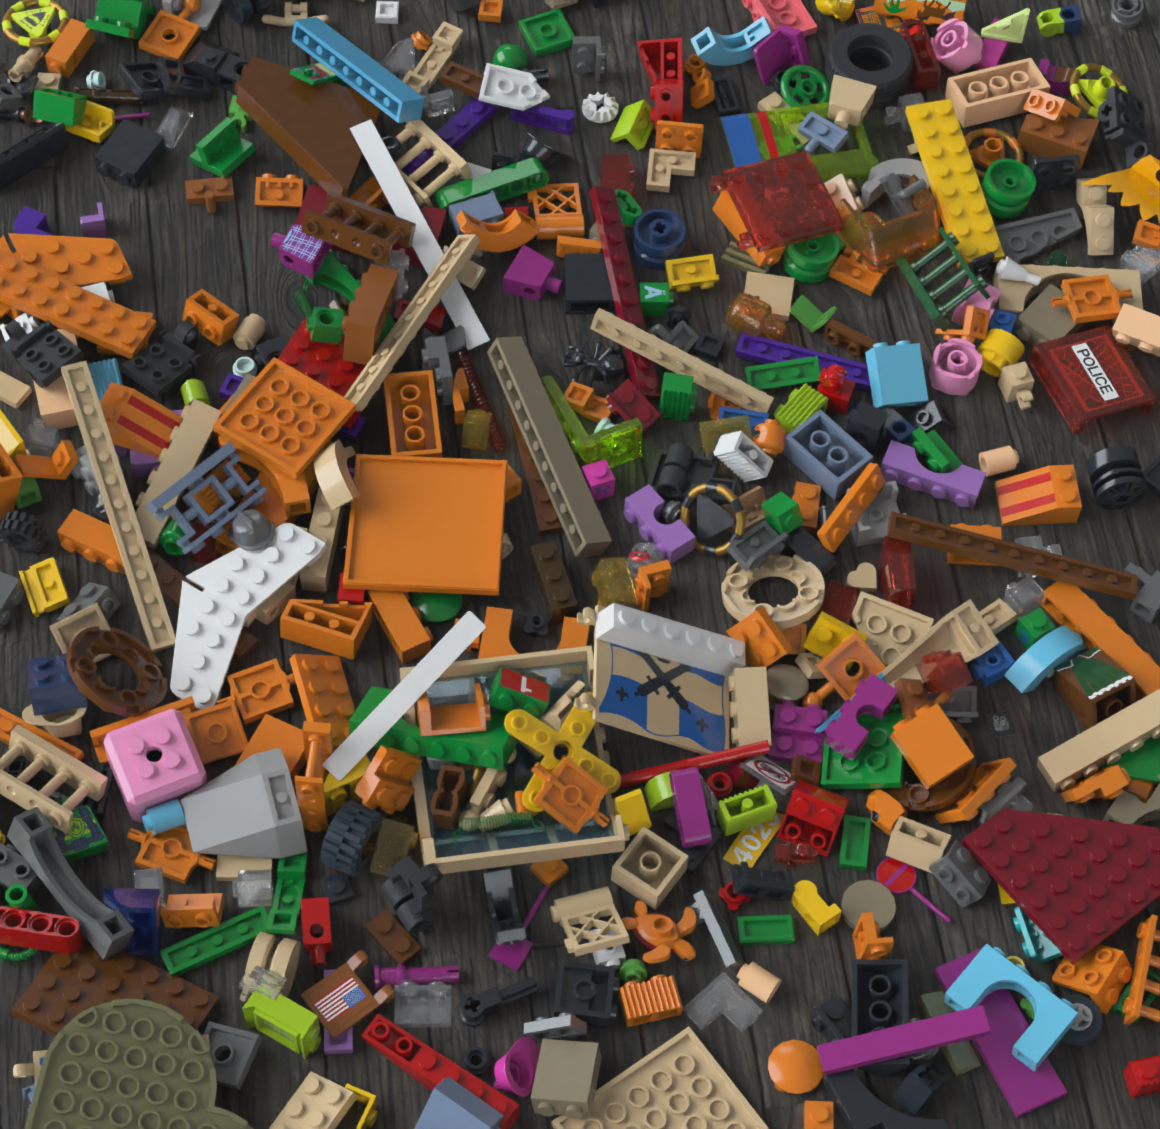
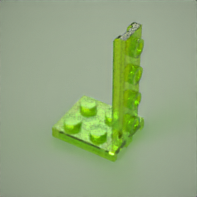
M549 375L542 377V384L546 388L547 395L564 429L565 436L570 438L572 449L575 454L579 453L584 461V466L606 459L609 467L612 468L642 457V423L638 417L608 429H602L588 436L553 377Z

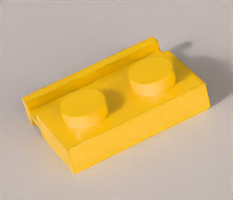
M54 557L30 566L29 570L19 571L32 613L36 618L41 613H49L71 603L59 566Z

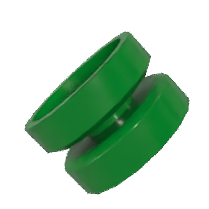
M999 159L988 167L980 185L990 214L1001 219H1013L1025 211L1036 187L1035 175L1028 166L1013 159Z
M804 222L795 226L788 236L786 248L782 254V264L785 271L792 278L803 283H818L828 278L830 269L835 264V259L839 252L840 242L837 235L829 227L817 222Z

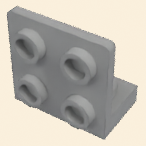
M162 0L163 11L179 16L184 8V0ZM201 0V8L199 11L191 13L187 21L199 25L201 30L206 31L222 1Z

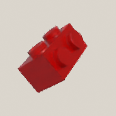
M656 79L655 86L650 88V99L655 100V109L650 111V122L655 123V130H657L658 120L684 123V79Z

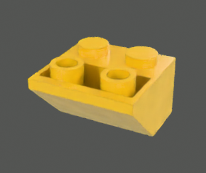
M366 754L340 781L329 772L324 783L328 816L334 813L337 814L341 807L350 800L361 803L362 798L354 791L370 765Z

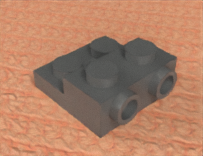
M445 336L425 338V349H421L422 371L433 370L437 396H442L443 405L453 404V376Z

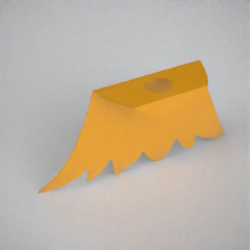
M1152 155L1142 158L1131 168L1105 174L1081 184L1111 185L1108 192H1123L1121 206L1140 204V213L1144 221L1154 215H1158L1160 223V182L1156 179V172L1160 170V161Z

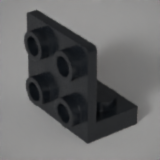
M1079 155L1037 159L1032 165H1026L1036 178L1034 192L1040 193L1048 190L1071 188L1080 162Z

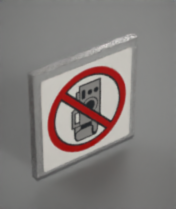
M764 755L751 757L739 766L760 780L756 788H759V786L763 787L766 784L770 790L773 788L782 795H786L794 790L797 782L790 780V772Z

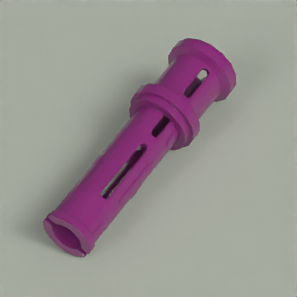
M398 964L397 967L380 968L379 965H374L375 991H379L380 988L387 984L392 987H398L401 990L406 988V985L459 983V966L405 968V965Z

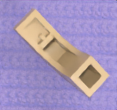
M340 440L324 447L314 458V469L318 483L332 510L361 496L347 467V460L355 456L356 453L352 446L344 448Z

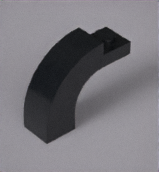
M510 867L480 869L487 910L496 945H510L526 938L525 927L519 916Z

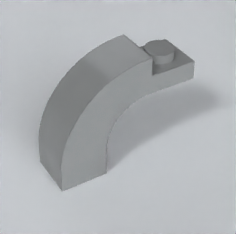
M907 158L891 159L874 166L870 170L868 181L861 188V199L867 208L886 192L879 179L893 172L902 180L903 189L923 178L927 186L915 193V195L924 201L933 195L922 161Z

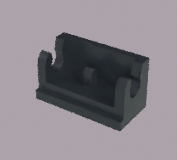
M741 861V866L740 864L732 866L733 892L735 895L783 901L795 892L790 868H784V873L780 870L776 872L750 868L748 863Z

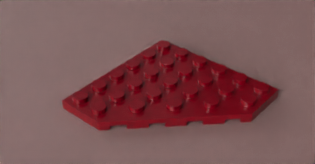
M1003 808L962 840V844L1072 965H1075L1160 898V830L1157 827Z

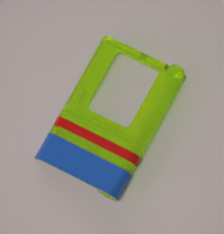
M829 102L724 116L718 119L719 123L722 124L735 167L734 182L745 178L753 193L765 191V187L788 188L823 183L841 173L847 179L869 176L870 170L878 165V160L872 154L862 121L858 126L852 125L860 147L859 149L800 157L797 154L789 124L802 122L811 111L825 119H829L827 117Z

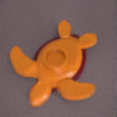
M637 901L634 909L637 915L632 918L625 917L621 919L625 929H632L636 939L645 948L651 950L643 955L645 962H663L674 953L685 961L696 957L695 949L691 943L682 939L693 932L696 927V914L692 908L686 907L683 918L679 923H676L674 919L665 914L648 913L646 904L642 901Z

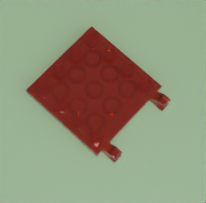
M807 150L724 170L721 175L712 176V184L708 185L712 194L723 190L728 191L748 231L739 234L741 241H737L736 244L740 251L756 247L758 252L837 233L843 231L846 226Z

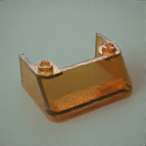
M915 174L911 175L906 188L919 180ZM926 187L910 196L915 206V212L883 222L873 212L857 214L847 200L843 198L840 200L831 223V227L863 266L872 272H880L896 266V261L903 256L907 261L924 256L943 240L938 230L941 224L937 200Z

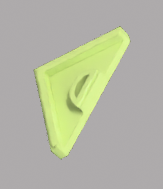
M1026 8L982 28L981 37L1022 43L1030 9Z

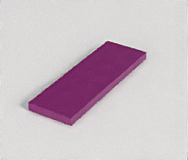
M982 948L935 968L934 973L945 992H947ZM999 989L985 996L978 1006H984L991 1028V1035L972 1040L1016 1118L1066 1096L1067 1090L1047 1057L1034 1072L1012 1055L1013 1046L1028 1029L1029 1025L1009 990Z

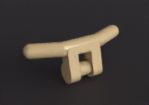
M285 2V18L263 15L262 22L282 27H294L295 20L312 17H308V2H301L300 4ZM328 15L314 16L318 17L324 23L329 22Z

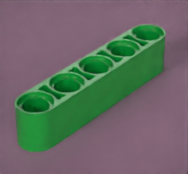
M533 157L441 188L436 192L434 199L440 209L447 210V218H449L450 205L494 193L497 201L501 202L544 187L549 181V174L541 161Z

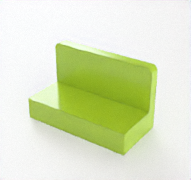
M645 100L626 106L610 139L613 142H617L626 138L637 150L644 148L655 124L650 122V111L653 108Z

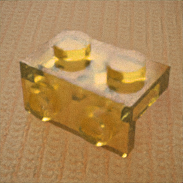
M624 557L601 558L595 571L592 573V584L596 587L599 595L598 604L608 607L612 603L620 605L636 603L638 598L626 559Z
M383 818L376 844L378 849L374 852L370 872L388 876L387 869L406 858L409 848L415 849L419 833L414 832L415 825Z

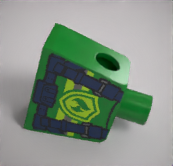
M69 797L62 798L57 803L62 805ZM88 805L75 807L72 810L73 817L70 830L67 833L58 828H52L56 842L68 864L109 850L108 840Z

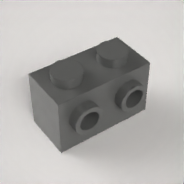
M0 843V890L6 893L10 886L22 884L26 887L31 897H33L43 884L42 880L15 847L9 844L4 846Z

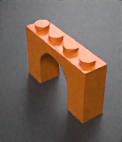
M487 606L484 622L486 628L482 633L478 659L519 654L510 643L513 610ZM564 617L561 641L556 650L587 646L590 625L579 624L577 618ZM582 666L532 671L534 679L545 683L561 684L565 687H572L578 680L582 681L583 678Z

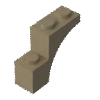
M1160 784L1146 804L1136 795L1124 791L1116 798L1103 821L1141 825L1149 821L1160 820Z

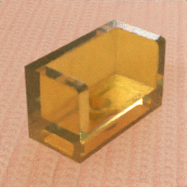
M749 415L700 422V441L702 451L706 452V457H709L710 452L715 451L718 441L723 434L735 433L741 430L753 441Z

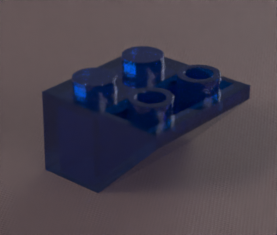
M104 888V905L113 911L118 909L134 929L130 941L124 950L129 954L159 955L163 937L162 917L160 914V889Z

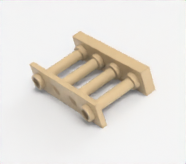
M422 120L406 122L405 129L396 138L402 144L409 137L417 135L420 138V142L397 160L395 165L409 191L413 194L415 202L420 207L423 205L433 207L429 197L453 176L457 177L460 175L464 180H467L473 175L468 163ZM425 149H432L434 151V155L410 176H406L401 171ZM446 162L448 169L426 188L421 190L415 184L438 163Z
M19 724L11 731L9 750L0 758V794L26 810L38 807L53 827L67 833L70 830L73 817L72 810L86 796L98 802L104 796L108 778ZM18 756H24L32 763L17 778L3 771ZM43 769L54 777L38 792L26 783ZM65 782L77 790L60 805L49 797Z

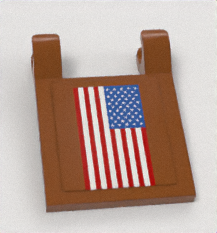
M362 950L358 951L345 964L301 994V998L311 1011L318 1016V1020L333 1039L339 1037L373 1011L392 1001L395 997V991L389 984L382 987L373 996L355 974L356 971L368 964V956Z

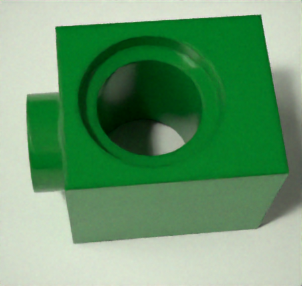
M314 306L312 316L307 317L306 330L310 331L311 341L340 344L344 332L342 330L344 310Z

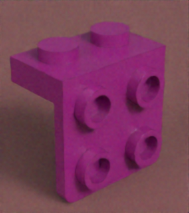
M784 24L779 26L753 50L761 82L766 86L771 83L770 77L780 70H787L795 65L812 66L802 30Z

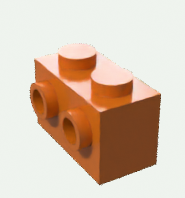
M200 289L186 299L182 321H190L198 327L199 333L216 345L221 346L233 337L237 328L239 314L204 289Z

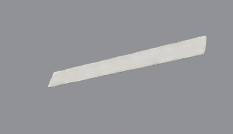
M468 611L323 763V766L337 780H342L486 628L485 624L471 611Z

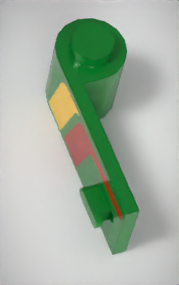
M320 62L291 69L290 71L291 75L311 85L329 81L346 87V82Z

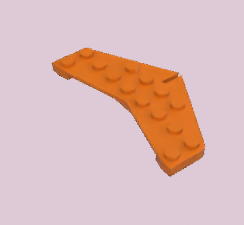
M8 233L16 252L12 253L4 235L0 238L1 253L76 286L93 285L101 282H109L111 285L133 279V274L118 243L113 239ZM0 301V318H2L11 311V306Z

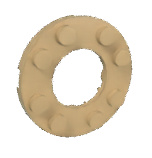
M771 554L760 568L756 569L754 566L747 572L736 562L726 572V578L721 585L722 601L726 610L739 622L764 606L780 630H785L808 621L821 608L825 598V583L821 572L810 561L806 562L797 555L791 558L780 556V554L776 556ZM782 577L796 585L798 595L785 606L778 604L777 607H772L766 603L756 604L755 600L750 599L748 589L759 579Z

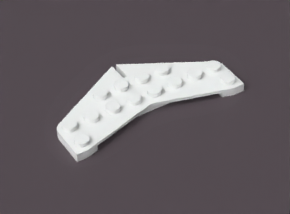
M284 523L276 527V534L267 546L255 551H245L239 547L187 575L186 578L203 588V592L182 580L170 683L171 691L177 698L181 700L192 696L197 710L217 705L216 701L221 698V689L245 622L252 612L307 565L311 566L327 549V544L294 524Z

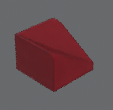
M754 757L728 763L725 771L732 779L735 787L752 789L759 787L763 775L746 765V763L755 759Z

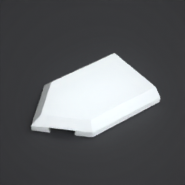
M486 63L478 101L524 111L550 98L546 90H543L538 85L537 79L532 73Z

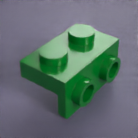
M919 427L912 432L913 448H915L919 455L925 457L929 468L933 472L949 473L962 465L959 458L935 430L926 434Z

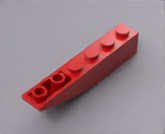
M380 1014L376 1015L361 1035L372 1047L431 1092L445 1078L450 1077L504 1115L499 1125L500 1128L510 1129L518 1119L519 1104Z

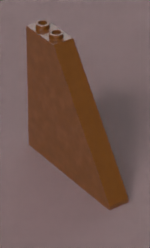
M252 56L249 64H244L241 72L242 79L238 78L234 88V92H237L236 103L327 193L332 191L348 197L364 159V155L350 128L370 119L376 128L382 110L354 89L329 81L311 85L291 75L290 68Z

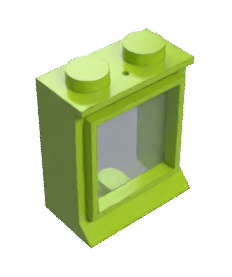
M261 982L242 1008L247 1029L256 1027L258 1031L298 1054L302 1052L304 1059L307 1058L310 1052L314 1053L322 1041L319 1020L316 1014Z

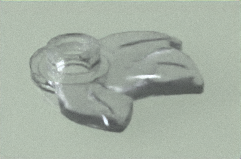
M700 774L707 814L713 825H716L717 820L714 811L719 809V804L714 792L707 783L705 784L704 778Z

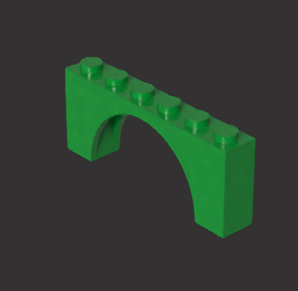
M371 686L349 720L350 735L393 690ZM496 709L490 716L491 720L486 721V731L421 736L420 727L409 724L400 718L373 747L380 748L382 745L414 755L504 770L519 740L510 735L505 729L504 720L508 712Z

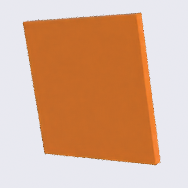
M356 454L353 482L361 496L351 501L343 589L499 596L508 460Z

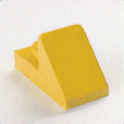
M640 788L615 798V816L621 814L623 824H628L629 836L639 833L643 826L647 829L651 827V821Z

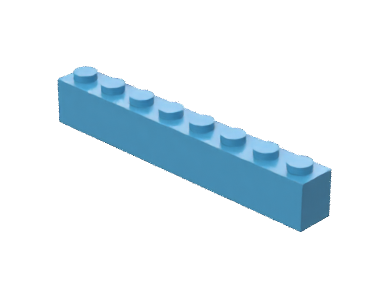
M318 17L295 20L292 41L396 122L402 123L421 119L424 97Z

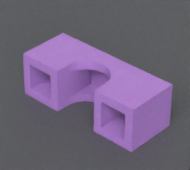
M648 484L625 499L623 513L627 521L634 523L639 529L642 538L645 541L649 540L654 546L656 554L661 559L669 560V563L672 564L694 550L695 535L680 519L669 525L656 521L658 517L662 516L664 500Z

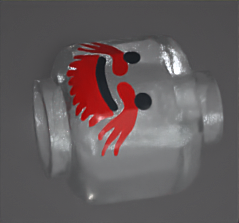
M652 543L635 544L626 560V568L630 576L635 579L637 578L639 567L662 561V554Z

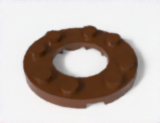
M95 626L81 631L69 645L66 662L72 680L76 684L78 691L98 705L103 711L122 716L137 717L146 711L155 709L165 697L167 678H163L160 668L162 664L143 642L131 634L116 628H112L110 631L100 630L99 626ZM99 654H111L125 660L138 676L137 689L134 691L129 689L118 691L116 690L117 687L106 685L101 680L102 676H98L95 672L97 667L93 661L94 658Z
M948 718L974 755L971 762L926 790L923 784L913 785L905 780L902 782V788L876 789L889 794L900 802L906 811L910 812L935 811L958 800L967 791L974 779L977 758L969 734L954 720Z

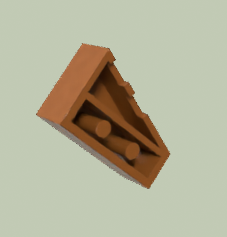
M1027 114L1017 143L1022 146L1023 151L1043 158L1078 154L1080 162L1077 169L1081 170L1100 120L1060 117L1056 122L1039 115Z

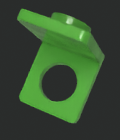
M801 295L790 308V312L813 333L830 319L837 308L833 306L825 313H822L804 295Z

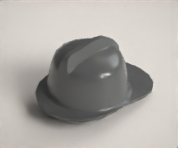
M254 509L243 512L239 511L228 530L230 540L245 551H255L267 546L276 534V527L273 522Z

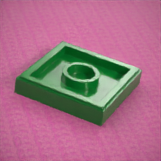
M560 8L518 21V27L536 58L573 46V37L575 35Z

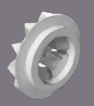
M597 92L596 95L589 94L587 99H583L582 112L590 121L606 123L617 116L618 103H616L615 97H609L608 93L601 95ZM604 104V107L597 111V106Z

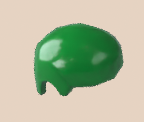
M504 44L495 52L492 64L522 71V68H527L529 58L521 46Z

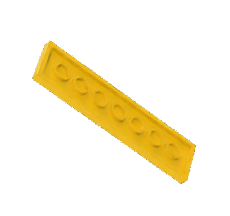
M951 99L907 106L905 113L945 231L948 234L952 231L960 241L957 246L970 266L974 258L990 252L995 254L993 262L1003 260L1005 255ZM958 262V263H957L958 269H959V268H963L962 265L960 264V262Z

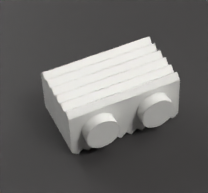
M741 430L735 433L723 434L714 451V456L721 459V462L724 461V465L727 464V467H730L744 482L767 477L773 464V459Z

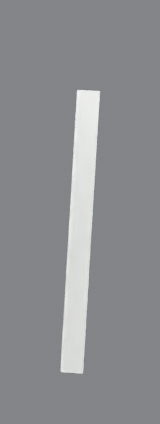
M370 119L350 128L396 216L416 223L412 246L429 276L444 255L372 120ZM455 277L451 286L440 299L455 327L459 325L464 327L466 347L470 350L490 341Z

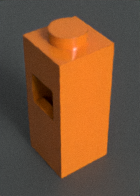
M70 19L45 55L48 72L61 74L62 77L69 79L94 42L93 30L85 28L86 23Z

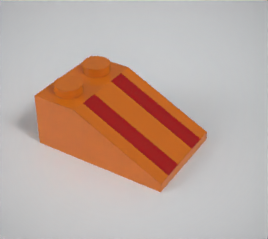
M113 382L110 383L100 401L113 444L159 458L164 447L169 448L172 440L169 438L174 427H180L183 421L178 414L137 390Z
M1074 464L1046 466L995 481L1002 526L1077 522L1082 504Z

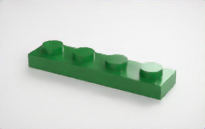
M261 905L221 923L220 926L212 927L161 950V956L170 975L179 976L254 942L259 932L267 933L266 928L269 916L264 906Z

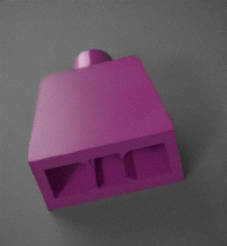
M523 245L503 277V292L539 301L547 290L559 294L564 281L554 277L555 264L553 261Z

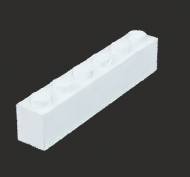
M612 603L596 614V639L723 676H729L734 668L746 666L744 641L617 603Z

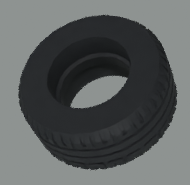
M876 23L855 24L843 29L831 40L826 56L824 76L827 78L830 87L832 86L834 74L876 86L873 103L869 109L883 108L899 100L906 92L913 67V53L906 40L895 30ZM870 61L879 64L884 69L880 71H866L856 67L853 63Z

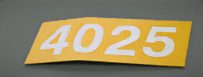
M776 813L775 819L742 830L723 859L732 865L740 864V866L741 861H744L752 868L781 827L784 814Z

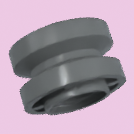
M1113 0L1110 15L1112 22L1121 28H1132L1138 25L1142 19L1143 0Z

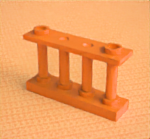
M304 721L302 732L307 769L305 776H295L294 780L303 828L310 832L328 831L327 827L329 824L324 783L329 771L323 766V763L334 752L332 724Z
M1151 915L1145 922H1141L1137 929L1136 936L1139 938L1131 986L1129 996L1126 998L1122 1009L1123 1013H1125L1123 1024L1130 1025L1140 1016L1160 1023V1011L1142 1005L1144 990L1160 996V984L1146 979L1149 965L1160 969V957L1151 954L1153 940L1160 942V931L1156 930L1158 918L1156 915Z

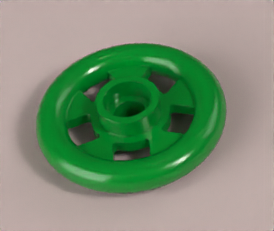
M795 65L785 71L781 78L780 90L785 102L792 109L808 115L811 111L818 114L827 108L831 87L822 72L808 65ZM801 74H807L809 78L801 79ZM790 80L796 82L795 88L789 86ZM816 84H820L822 88L821 92H817ZM797 95L803 102H798L794 96ZM814 97L819 102L816 105H812L810 102Z

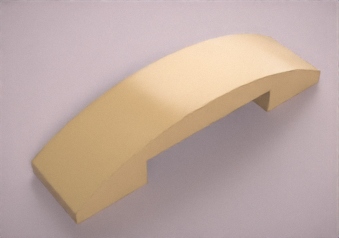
M443 21L432 37L433 43L414 71L409 70L402 81L421 96L426 93L452 58L463 35V29Z

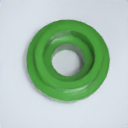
M628 959L621 966L619 976L625 983L630 981L642 983L647 978V969L642 961Z

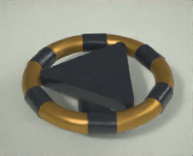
M702 483L690 490L682 502L680 520L695 535L694 548L706 555H724L729 553L726 549L732 542L743 537L745 530L744 509L739 498L726 486L720 483ZM703 493H719L730 502L736 519L730 515L725 507H720ZM696 498L697 537L690 524L689 517L690 508ZM736 524L732 536L724 545L714 546L703 543V541Z

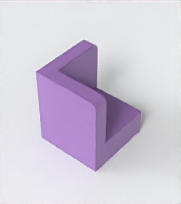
M102 202L97 203L99 214L80 217L83 237L108 238Z

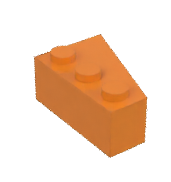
M290 599L280 617V637L354 660L372 623L373 602H364V605H348V601H340V604H323V600Z

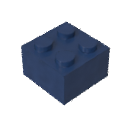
M67 653L61 656L39 657L28 661V685L34 716L88 707V698L78 691L68 671Z

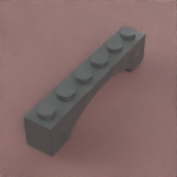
M34 807L15 816L7 837L67 914L79 922L81 932L102 959L105 960L126 949L134 929L118 909L113 911L105 906L79 880L56 842L52 832L53 826L39 808Z

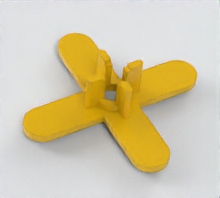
M574 704L559 732L521 709L512 710L506 715L504 720L506 731L543 755L544 757L540 764L548 771L554 770L562 758L567 756L608 789L606 794L614 793L620 787L621 777L619 772L582 748L596 721L592 720L591 710L576 709ZM557 745L567 747L568 754L563 755L560 760L554 756V748ZM535 773L522 794V802L526 809L532 812H540L543 809L532 800L541 789L544 780Z

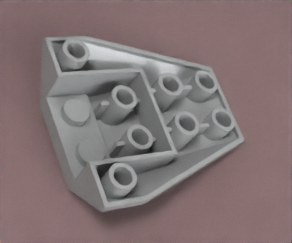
M281 748L253 754L180 800L193 853L283 859L307 853L302 818L289 768Z

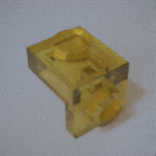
M480 409L467 411L463 426V448L486 451L489 426L492 419L491 413H486Z

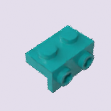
M1020 907L1014 908L1017 917L1013 918L1017 931L1023 933L1026 942L1022 943V947L1028 959L1032 958L1039 965L1063 956L1058 948Z

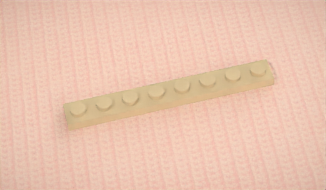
M599 308L595 313L590 329L677 374L694 376V383L746 410L762 413L768 412L774 398L765 392L746 384L740 379L734 378L721 369L703 362L698 357L680 350L678 347L641 330L634 324L628 323L610 312Z

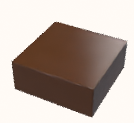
M796 754L792 759L790 780L797 783L801 780L817 786L819 784L821 763Z

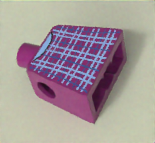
M299 224L292 225L287 235L275 232L271 238V246L279 248L280 262L314 279L332 244L302 233V225Z

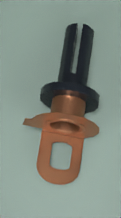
M26 106L25 109L18 107L17 110L0 111V113L14 114H0L1 118H16L19 123H23L25 120L28 127L30 122L43 121L33 118V110L30 106Z

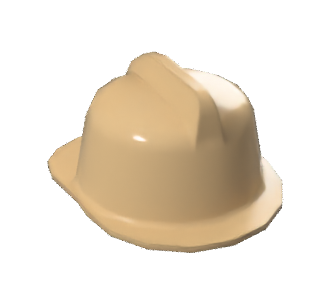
M31 704L23 710L22 718L31 725L43 726L45 731L54 737L64 738L81 734V717L84 716L87 710L85 707L34 716Z

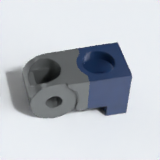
M891 407L883 409L888 412L883 437L889 443L893 440L913 447L912 432L916 429Z

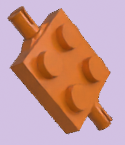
M1109 274L1065 279L1061 284L1064 297L1051 298L1052 308L1066 306L1070 310L1074 324L1117 319L1121 311L1119 300L1132 299L1133 292L1131 288L1117 290L1112 284Z
M277 658L228 675L227 680L231 688V696L216 701L218 705L235 700L237 710L240 712L244 724H248L264 718L266 714L272 715L294 707L290 685L296 683L293 673L286 676L281 670Z
M567 756L563 757L552 771H548L539 762L534 765L531 772L544 780L541 789L532 800L534 803L574 834H577L585 822L591 818L601 825L602 828L607 826L610 818L598 810L602 798L608 791L605 786Z
M186 825L153 835L152 831L144 833L134 828H131L130 832H128V839L141 843V850L135 860L136 866L186 885L192 871L198 865L212 871L214 866H216V859L203 854L193 853Z

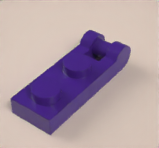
M539 104L524 111L511 108V120L565 135L572 134L574 131L573 122L575 114L570 109L561 111Z

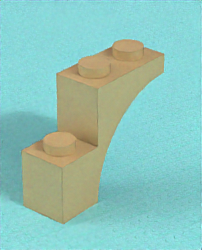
M1093 178L1077 179L1076 202L1080 205L1085 219L1088 255H1113L1114 207L1107 205V185H1081Z

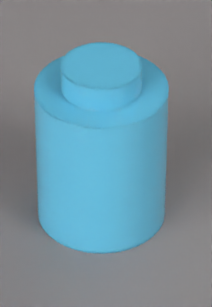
M177 798L145 809L146 815L142 816L146 831H152L153 835L186 824L182 807Z

